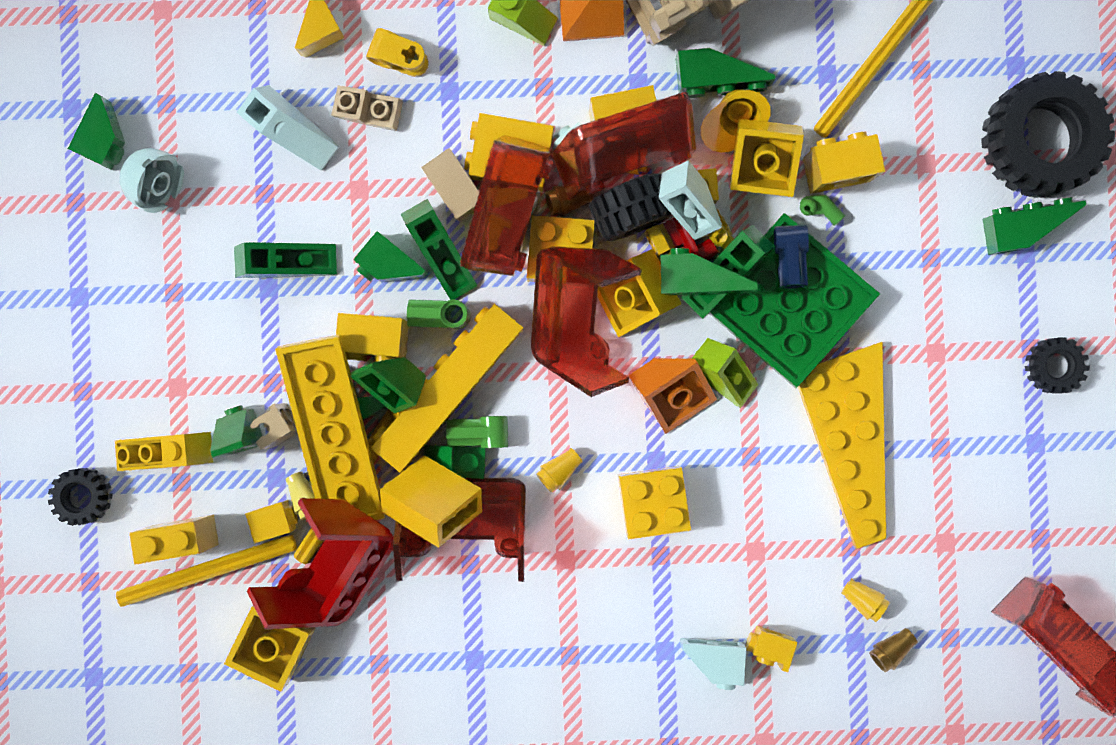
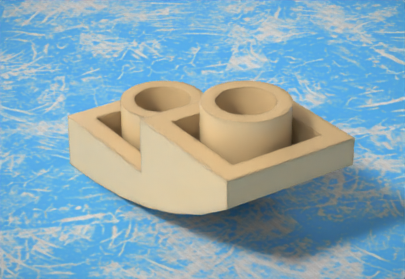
M338 85L331 116L363 125L397 131L403 101L396 97L372 94L364 89Z

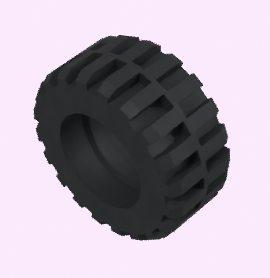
M1054 71L1050 75L1047 72L1035 74L1031 78H1025L998 97L999 100L992 104L988 111L990 117L983 122L982 130L987 132V135L981 138L982 148H987L989 153L984 156L987 165L991 163L994 165L996 170L992 174L997 180L1001 178L1006 179L1005 187L1012 191L1020 188L1021 195L1031 197L1037 194L1039 198L1055 194L1059 195L1090 181V177L1097 175L1104 167L1102 162L1108 160L1111 155L1112 149L1107 146L1115 141V131L1110 130V124L1114 123L1113 114H1107L1105 106L1109 104L1105 97L1098 98L1095 94L1098 89L1091 83L1086 86L1083 85V78L1075 74L1066 78L1065 72ZM1035 108L1053 112L1062 119L1067 127L1070 139L1069 149L1065 158L1059 163H1050L1040 159L1030 150L1026 143L1024 122L1027 114Z

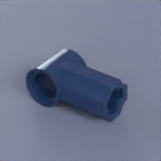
M807 225L775 226L774 249L775 254H778L779 288L796 289L807 287L806 253H808L809 249Z

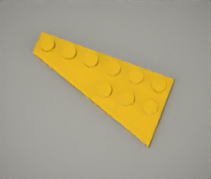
M878 342L819 363L798 386L850 538L856 549L886 539L883 342Z

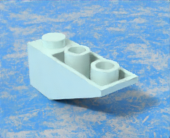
M270 85L253 88L236 112L259 133L319 170L324 169L340 147Z

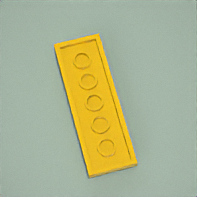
M341 334L276 347V355L314 497L317 499L346 500L373 519H384L386 515L382 513L380 486L353 380L350 377L351 372Z

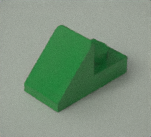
M425 445L423 456H427L463 478H485L486 448Z

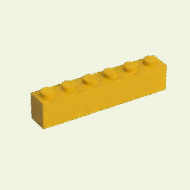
M495 303L490 309L485 306L474 318L477 324L470 333L464 330L453 343L457 348L450 356L444 354L433 366L436 372L429 380L425 379L417 405L396 414L393 413L392 416L395 418L393 423L388 428L383 425L372 437L371 440L375 444L371 449L399 473H402L523 331V327Z

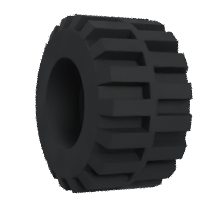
M652 173L631 179L599 194L590 202L589 208L603 241H615L631 236L672 216V213L659 200L662 174Z

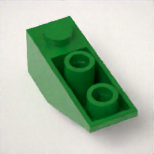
M711 48L679 50L675 58L678 94H687L689 99L704 97L705 93L717 92L719 96H726L727 93L740 89L764 92L775 81V74Z
M1073 197L1054 200L1053 206L1043 207L1042 202H1035L1023 205V210L1012 212L1011 206L993 209V215L982 219L988 255L1014 252L1031 247L1085 207L1086 201L1074 202Z

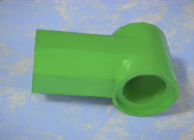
M409 299L406 317L407 326L452 328L458 330L468 325L471 319V312L468 306L459 300ZM456 306L461 307L463 311L462 319L457 323H451L448 319L449 310Z
M482 416L480 419L447 420V446L508 447V416Z

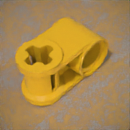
M383 28L376 29L366 54L368 61L380 67L393 69L412 77L421 76L426 72L429 61L419 43ZM415 54H416L419 59H418V60H412L411 63L409 64L408 61H407V59H408V58L413 59V58L415 57Z

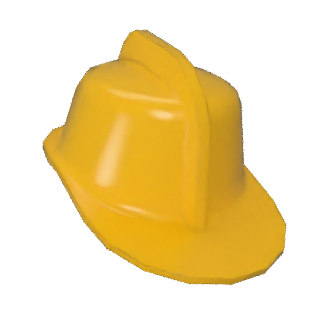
M741 89L727 93L722 101L703 119L700 132L705 146L712 151L720 153L733 151L739 119L769 121L771 106L767 98L760 92Z

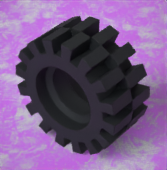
M1066 337L1049 338L1037 342L1038 345L1032 346L1029 350L1032 354L1026 355L1025 361H1029V366H1025V371H1030L1031 374L1027 376L1028 380L1034 381L1035 384L1033 386L1036 389H1043L1042 392L1062 394L1072 392V389H1078L1082 386L1079 382L1086 381L1088 377L1084 375V371L1090 370V365H1085L1084 362L1089 360L1088 355H1082L1081 353L1085 350L1082 345L1076 346L1077 341L1073 339L1067 340ZM1055 353L1062 355L1067 361V371L1059 378L1051 376L1046 368L1048 358Z
M88 468L72 469L59 474L60 478L54 479L51 483L54 485V488L48 490V494L52 495V499L48 500V505L53 504L55 507L50 511L53 515H60L59 521H67V525L72 526L97 521L98 518H102L106 514L104 511L111 506L108 500L112 499L113 494H108L107 489L111 488L110 483L105 484L104 480L106 477L103 474L98 475L97 470H88ZM78 484L86 486L91 493V501L83 509L75 507L70 501V492Z

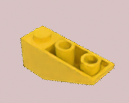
M211 432L114 440L117 471L213 463L210 453L212 444Z

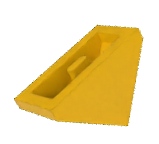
M309 0L294 47L299 55L305 58L345 38L325 0Z

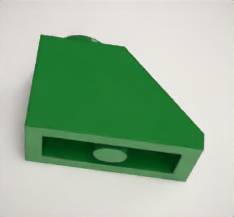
M94 93L67 149L112 170L114 165L119 164L123 158L125 140L112 103L103 96Z
M378 231L374 233L353 259L360 265L357 271L370 282L374 277L380 282L420 279L428 275L424 268Z
M405 357L372 362L352 371L350 375L354 381L394 414L417 405L426 379V375Z

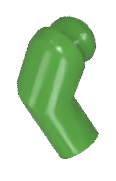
M808 195L800 202L802 214L806 216L824 214L834 226L846 216L827 195Z

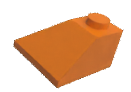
M559 0L563 42L624 37L623 0Z
M653 358L628 375L638 394L665 434L717 400L695 359Z

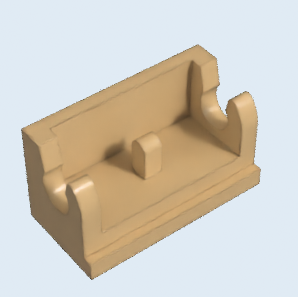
M450 148L421 167L455 219L459 222L484 205L485 199Z
M287 403L272 404L269 406V411L252 422L251 428H257L260 424L264 423V427H267L266 430L269 432L256 442L260 450L275 448L297 434L293 414Z

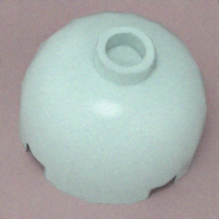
M144 148L135 151L127 158L120 171L119 184L124 196L136 207L146 212L157 213L165 210L168 207L165 203L169 200L170 196L176 199L183 184L184 170L177 163L179 159L166 151L155 148Z

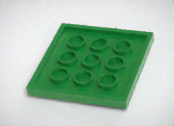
M784 213L764 236L774 245L775 226H795L798 224ZM809 233L808 253H806L807 287L796 289L779 288L778 254H775V249H773L746 277L763 285V292L730 293L709 313L795 389L880 295L877 290Z

